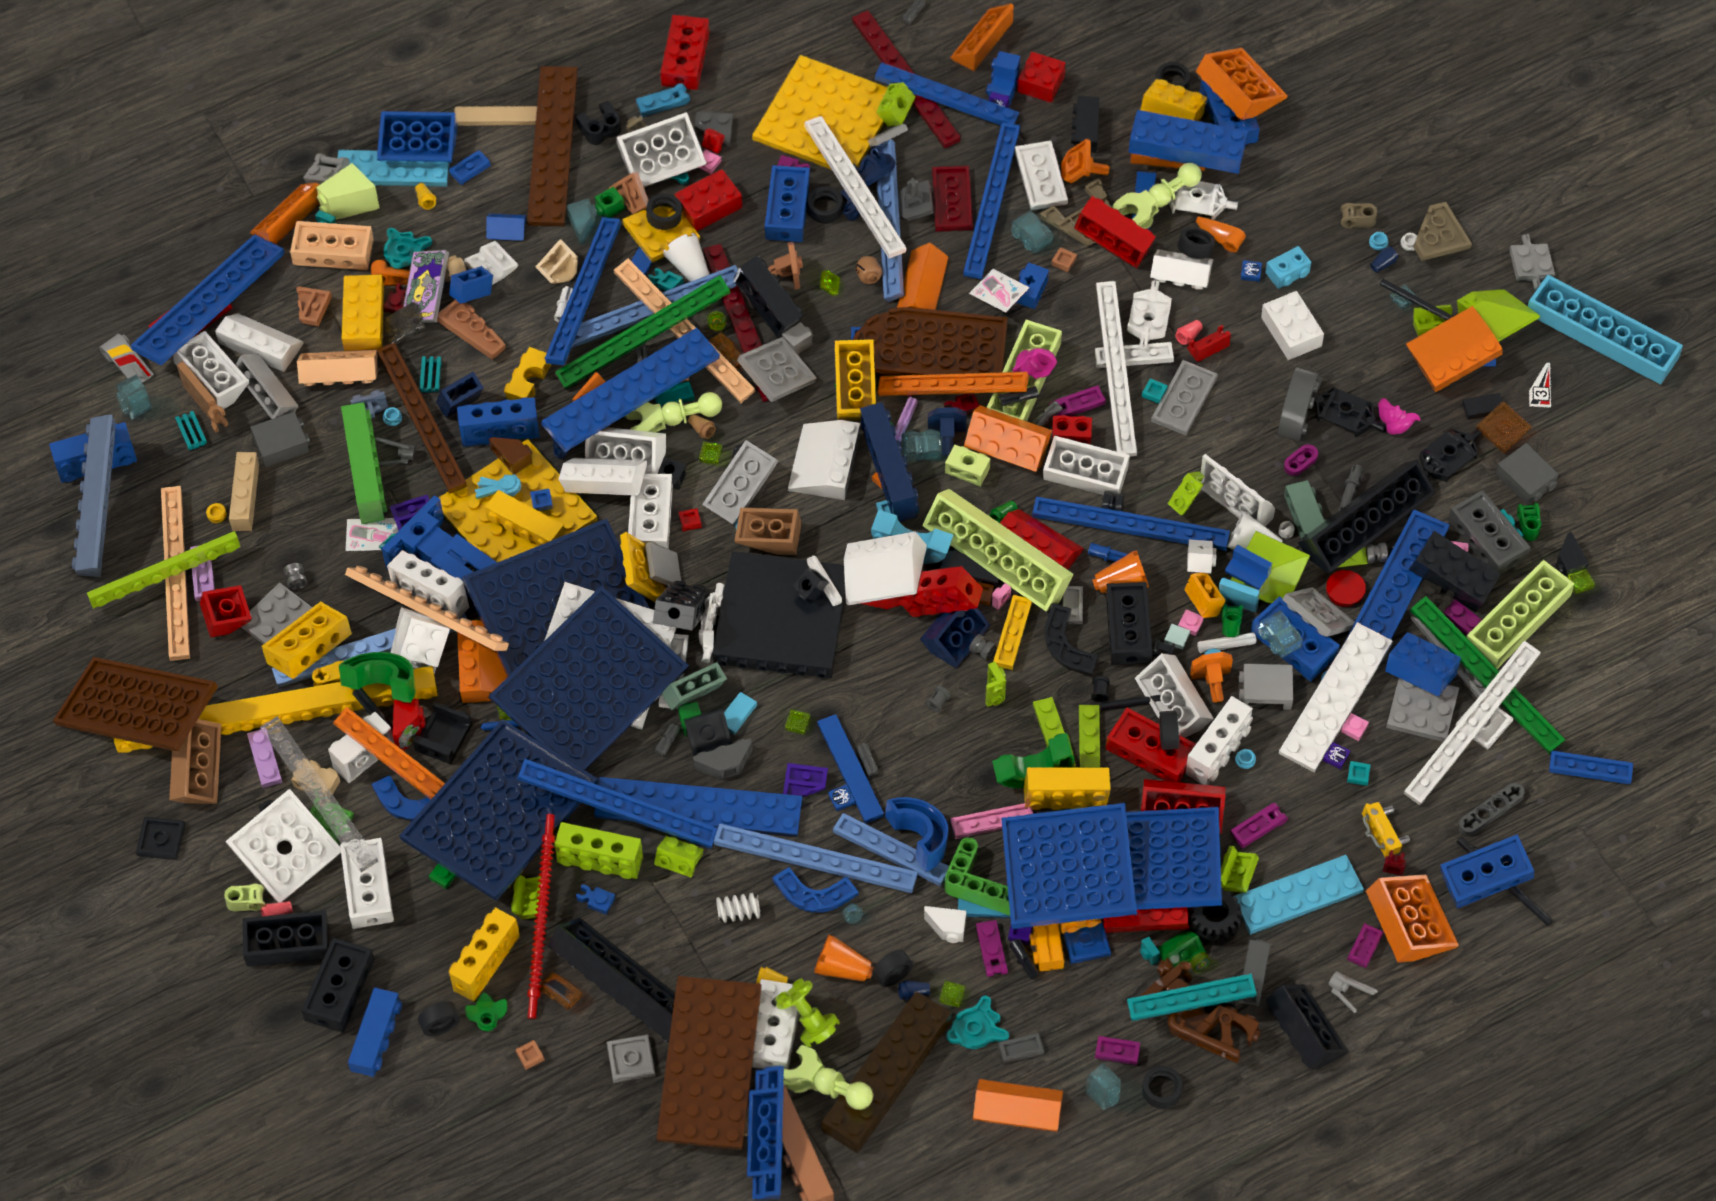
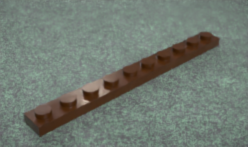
M395 342L377 349V353L449 494L467 487L466 480Z

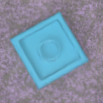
M1222 578L1219 583V591L1225 598V602L1238 607L1243 605L1244 609L1256 613L1259 603V590Z

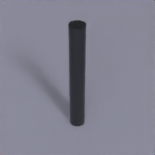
M1161 695L1102 702L1101 710L1150 704L1151 699L1154 702L1161 701Z

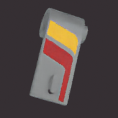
M117 334L99 347L100 351L109 362L113 361L136 389L153 377L154 374L137 353L132 351L129 339L124 334L122 336Z

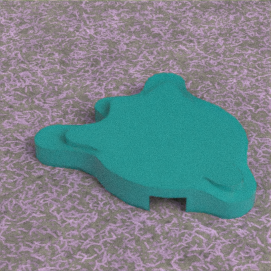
M388 228L386 234L388 241L384 246V257L392 268L399 269L411 266L413 252H420L432 245V238L424 236L415 239L412 232L400 233L395 228Z
M982 996L974 1007L965 1009L956 1016L952 1028L947 1032V1040L952 1044H958L968 1049H979L990 1042L1009 1040V1032L995 1026V1024L1000 1022V1015L991 1009L990 997Z

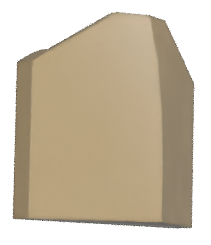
M560 239L537 264L536 268L552 284L569 282L577 274L578 256Z

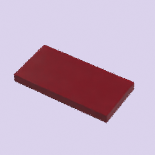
M969 166L932 167L935 232L973 230Z

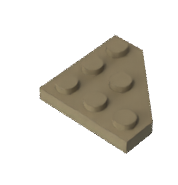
M1443 202L1429 206L1413 248L1421 261L1470 249L1472 243L1448 204Z

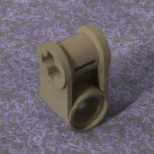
M1346 203L1341 206V213H1343L1341 225L1343 227L1371 228L1376 224L1377 208L1375 205L1370 203Z

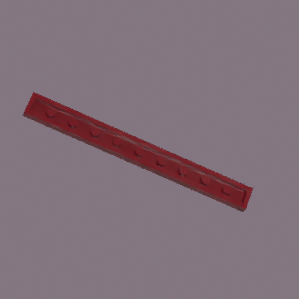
M868 10L852 17L853 24L882 63L913 73ZM914 94L915 99L912 105L945 149L960 142V135L935 101Z
M721 243L703 248V254L711 274L730 267ZM738 286L729 289L731 293L721 299L744 354L762 345ZM756 384L762 402L768 401L769 399Z

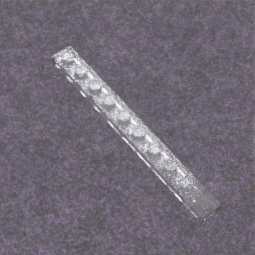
M278 716L261 726L262 732L359 871L362 873L379 862Z

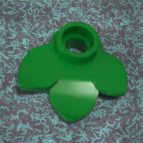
M482 993L476 1006H466V1016L470 1021L477 1023L480 1030L485 1032L492 1031L496 1028L498 1020L503 1018L507 1012L506 999H501L494 1003L489 995ZM490 1020L491 1023L484 1024V1021Z

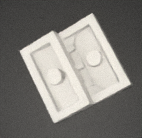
M496 241L480 247L479 253L464 259V265L469 270L482 266L493 274L492 285L508 276L518 267V264Z

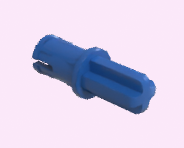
M1094 543L1090 544L1088 555L1102 558L1106 562L1107 560L1116 562L1128 555L1127 553L1111 549V546L1105 547Z

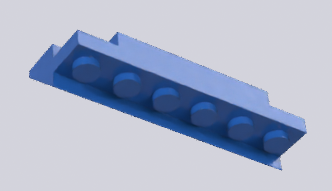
M784 1066L766 1067L765 1070L756 1071V1088L753 1091H749L747 1177L753 1178L752 1199L754 1200L780 1199Z

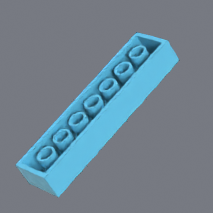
M1550 275L1546 276L1528 303V307L1540 315V318L1537 320L1660 385L1680 357L1682 344Z

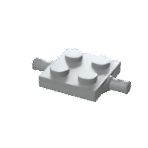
M1524 234L1521 237L1523 245H1511L1509 251L1516 280L1533 282L1534 291H1536L1541 285L1540 281L1544 280L1547 275L1554 277L1555 272L1548 244H1531L1530 236Z

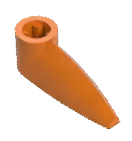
M1197 217L1196 222L1199 227L1212 234L1215 241L1221 243L1229 252L1236 253L1246 238V234L1239 228L1215 220Z
M376 260L371 264V275H382L384 286L397 285V283H401V285L408 284L409 270L389 267L382 260Z

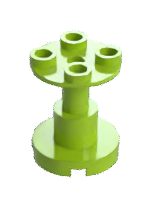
M801 978L792 984V988L787 992L784 991L777 995L775 998L777 1001L776 1006L780 1010L792 1005L796 1007L801 1014L799 1020L806 1028L802 1032L800 1039L805 1046L811 1047L810 1043L815 1041L819 1044L831 1036L836 1030L834 1025H839L840 1021L833 1013L822 1016L817 1007L811 1008L804 997L811 990L813 984L811 981H804Z

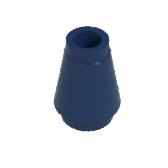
M1389 246L1379 253L1370 266L1374 272L1378 273L1396 263L1399 256Z
M904 980L898 984V993L901 1000L909 1001L916 991L924 996L930 995L929 983Z

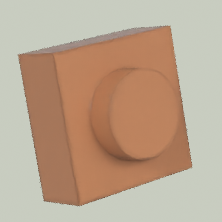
M1060 247L1052 259L1051 265L1069 272L1077 259V254Z
M534 1040L515 1050L525 1070L544 1061V1057Z

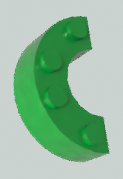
M389 652L364 653L353 656L339 664L341 686L359 690L369 684H387L391 686L392 699L408 703L413 700L416 694L413 666L409 660L398 654Z
M1060 733L1055 735L1054 738L1048 740V747L1036 755L1017 757L1009 754L1002 755L998 759L993 760L997 783L1009 788H1024L1027 768H1072L1075 760L1068 734Z

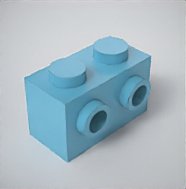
M1297 246L1268 261L1266 274L1279 289L1290 285L1298 278L1306 277L1310 273L1311 261L1301 248Z

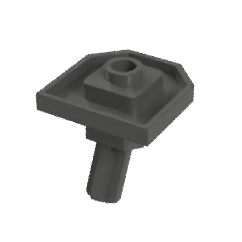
M911 178L907 182V187L901 189L898 194L900 218L909 222L934 213L929 180L919 183L918 180Z

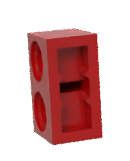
M1053 416L1052 441L1054 436L1091 445L1092 417Z

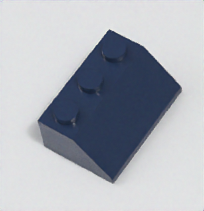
M978 608L941 613L920 640L933 655L957 668L970 652L969 647L973 639L978 634L983 635L991 625Z

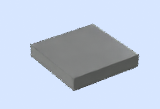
M652 542L645 544L650 579L667 586L672 582L674 583V581H681L677 553Z
M648 1035L607 1042L613 1083L655 1076Z

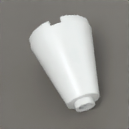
M691 233L692 236L690 237L685 234L675 239L668 245V251L664 249L665 257L690 282L710 275L695 233Z
M1243 512L1236 523V528L1231 534L1227 547L1234 550L1239 545L1246 549L1256 531L1280 542L1283 540L1248 513Z

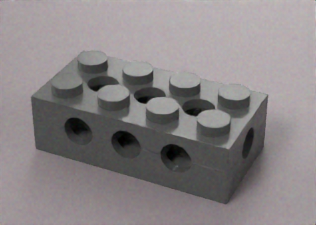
M1483 490L1451 508L1448 521L1465 542L1469 543L1470 548L1482 562L1502 574L1527 560L1530 546Z

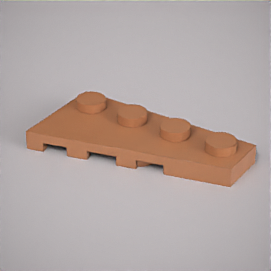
M454 300L438 313L437 322L493 360L505 350V343L492 329L485 325L486 322L482 317H478L471 305L467 303L460 304L457 300Z

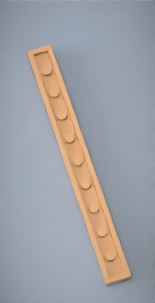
M629 259L614 269V273L653 314L671 304L660 290ZM685 319L669 330L677 338H680L695 329V327L688 319ZM716 349L720 354L719 359L706 366V368L742 403L755 392V388Z
M181 486L161 488L164 560L185 552ZM185 570L176 576H170L165 579L170 661L190 659Z
M365 567L347 568L345 575L494 651H507L509 643L503 641L502 636L493 633L489 634L484 627L473 626L472 621L464 618L460 619L456 613L444 611L442 606L435 603L430 604L426 602V598L418 595L414 596L412 591L408 589L398 588L395 582L382 580V576L379 574L368 573V569Z

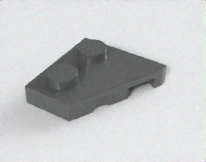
M696 111L695 131L705 134V130L711 128L725 135L724 145L730 147L733 113Z

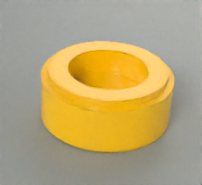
M211 504L206 510L207 518L212 523H221L226 519V509L222 504Z

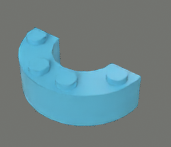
M879 509L871 528L873 539L914 532L901 525L897 515ZM934 529L929 533L916 532L927 545L923 564L937 563L946 557L953 534Z

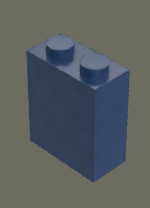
M471 372L442 389L436 404L447 418L457 412V407L471 404L478 400L484 387L475 373Z

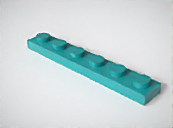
M1251 973L1127 999L1131 1021L1254 997L1256 996V989Z

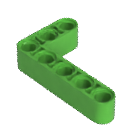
M973 838L962 839L945 876V892L950 896L1010 915L1008 886L970 874L977 859L978 843Z

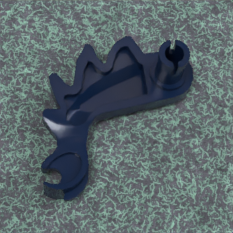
M876 147L878 152L873 148L870 152L871 156L866 155L860 168L853 164L866 186L884 177L895 168L896 162L890 154H884L881 147ZM842 190L840 192L841 195L848 200L843 208V214L849 221H854L860 216V213L847 192Z

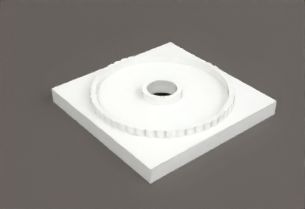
M290 789L226 841V844L277 903L285 901L341 854L340 846ZM284 840L292 845V851L286 855L280 854L277 851L278 843Z

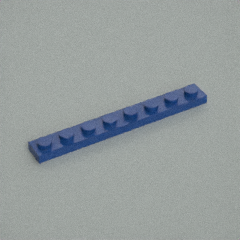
M882 62L875 74L874 80L888 85L904 82L915 95L1001 125L1002 122L1015 125L1019 116L1018 111Z

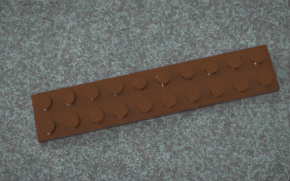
M540 67L527 216L528 226H565L578 74L577 67Z

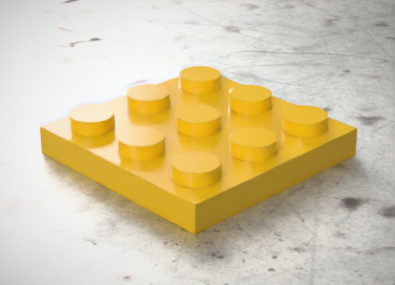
M667 206L657 207L653 210L654 214L659 217H670L675 214V211ZM646 209L623 219L624 227L641 247L651 263L665 257L664 249L668 251V245L685 234L690 237L692 236L691 233H695L700 241L699 234L683 213L680 223L669 230H660L652 227L647 221Z
M625 532L620 535V547L623 551L626 584L641 595L656 602V599L666 589V585L650 579L645 543Z

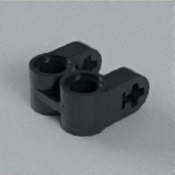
M608 100L599 104L600 112L603 115L602 120H589L584 112L574 116L577 126L592 145L601 144L606 136L616 137L621 133L620 116Z

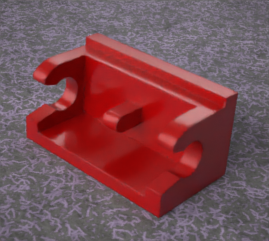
M1223 325L1218 327L1217 332L1197 342L1194 340L1189 341L1187 350L1197 363L1230 345L1231 334L1229 331L1223 332Z

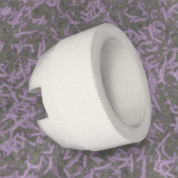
M1284 521L1280 524L1278 532L1281 537L1290 538L1294 535L1295 528L1290 521Z

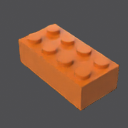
M980 405L973 411L964 447L1036 472L1043 465L1052 430Z

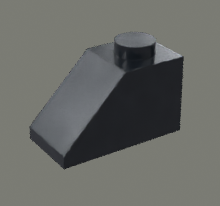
M1569 532L1560 550L1555 567L1557 571L1571 579L1586 574L1589 563L1573 533Z

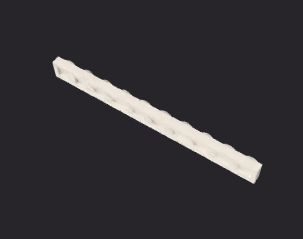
M822 116L806 121V130L888 258L906 253V247Z
M1115 281L1096 283L1116 452L1127 454L1129 457L1137 456Z
M1526 641L1520 645L1406 788L1404 794L1418 805L1424 802L1540 656V651Z

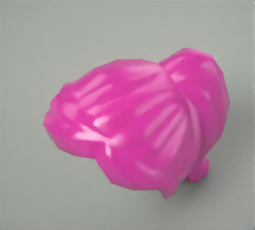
M1034 348L1024 350L1017 356L1016 364L1012 371L1028 372L1034 379L1043 378L1050 375L1052 369L1057 364L1055 355L1046 349Z
M1386 398L1380 399L1378 403L1380 418L1386 424L1387 432L1390 435L1402 434L1410 428L1415 420H1420L1419 415L1416 413H1406V410H1401L1399 405H1391Z

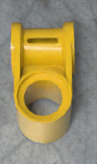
M336 661L333 664L315 669L312 673L313 685L320 686L341 682L339 664L343 661Z

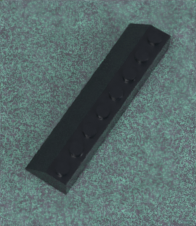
M1417 459L1405 462L1299 540L1298 543L1303 552L1310 555L1309 560L1327 573H1331L1434 495L1436 491Z
M581 918L558 925L547 946L556 955L568 961L571 967L583 973L586 979L598 985L601 991L612 996L619 1005L627 1008L634 1017L642 1020L649 1029L656 1031L662 1036L664 1041L669 1043L675 992Z

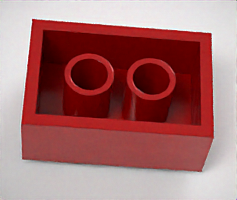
M723 169L674 194L681 202L682 213L696 232L743 208L742 194Z

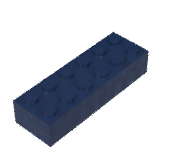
M883 402L860 408L862 431L891 514L897 515L899 522L917 518L916 510L919 509L917 489L912 486L911 472H907V461L905 456L901 455V444L895 438L896 430L894 424L891 425L890 423L891 416L889 410L884 408Z

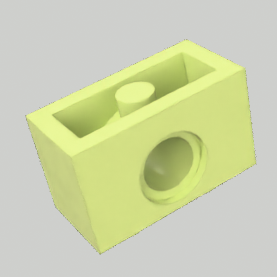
M954 445L945 462L946 474L980 487L990 469L989 457Z

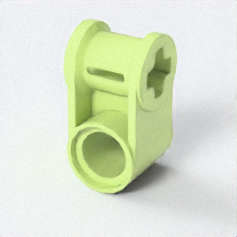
M260 884L227 888L224 894L227 908L233 912L261 910V907H265L263 902L265 887ZM233 897L239 898L238 900L231 901Z

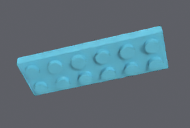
M338 150V158H348L350 164L353 163L374 185L416 186L419 183H424L426 186H447L450 162L377 161L378 151Z
M1347 855L1249 890L1247 893L1238 894L1236 898L1238 899L1237 903L1241 905V918L1251 935L1361 894L1364 889Z

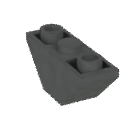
M751 738L746 740L740 739L734 744L722 745L715 750L698 753L693 757L695 770L719 780L740 774L752 753Z

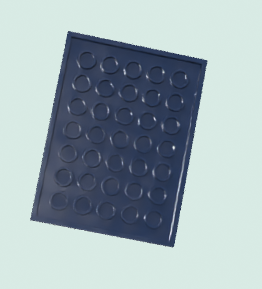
M607 518L462 577L481 621L487 629V633L500 635L503 637V641L509 643L507 651H496L507 677L544 642L565 582L592 591H596L602 585L617 599L649 608L644 596L626 584L623 551Z
M601 585L489 695V699L530 737L586 771L662 695V692L689 668V665Z
M502 719L399 837L406 844L497 901L542 849L541 845L544 844L542 842V835L545 834L546 815H555L554 835L559 829L561 822L564 823L581 804V802L517 780L524 759L594 784L599 783L598 778Z

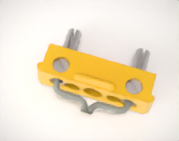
M1379 802L1370 805L1367 803L1362 811L1363 822L1367 828L1365 835L1373 839L1375 845L1381 849L1384 857L1389 856L1390 850H1394V854H1399L1402 844L1410 842V838L1408 835L1398 838L1386 815L1394 813L1393 806L1382 809Z

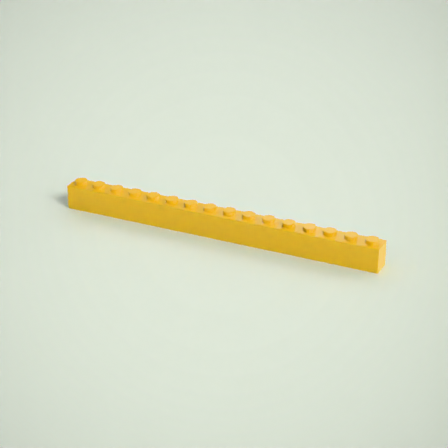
M433 666L413 669L416 694L413 699H430L438 696ZM341 682L207 705L198 719L221 724V734L230 735L233 732L251 731L260 727L269 728L277 724H291L294 721L300 720L309 721L322 716L330 717L333 714L341 713L346 707L352 711L365 710V708L354 697L353 691L355 689L341 686ZM376 683L362 687L377 707L394 704L390 685ZM114 738V744L118 753H129L132 750L154 747Z

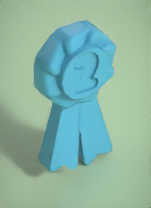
M505 475L499 481L480 477V481L477 483L479 489H475L476 499L493 495L498 490L509 496H514L521 490L522 483L516 475Z

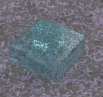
M1405 284L1400 287L1415 295ZM1393 292L1390 293V299L1401 310L1413 304Z

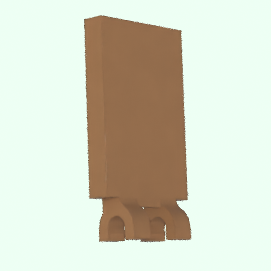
M184 361L177 364L183 387L211 420L213 431L215 433L219 431L217 427L219 423L225 427L228 426V421L223 417L226 415L225 410L216 404L215 399Z

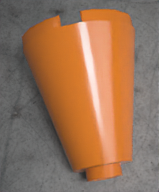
M1137 550L1132 551L1096 573V579L1092 580L1095 590H1100L1101 593H1106V585L1110 583L1146 582L1147 588H1149Z
M828 935L814 973L864 982L866 978H871L874 967L871 966L872 962L836 937Z

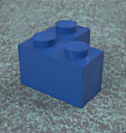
M999 51L997 58L993 59L991 67L993 69L991 75L992 83H988L986 94H989L988 101H990L991 92L1009 96L1010 107L1020 76L1021 56Z

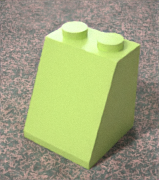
M353 163L316 187L318 192L317 199L320 202L319 209L335 216L336 220L374 211L379 208L375 185Z

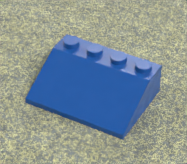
M381 111L377 161L452 162L457 136L456 114L449 112Z

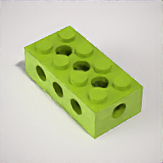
M561 822L554 843L557 862L564 866L574 865L584 870H597L606 875H620L625 879H637L643 860L642 844L639 838Z

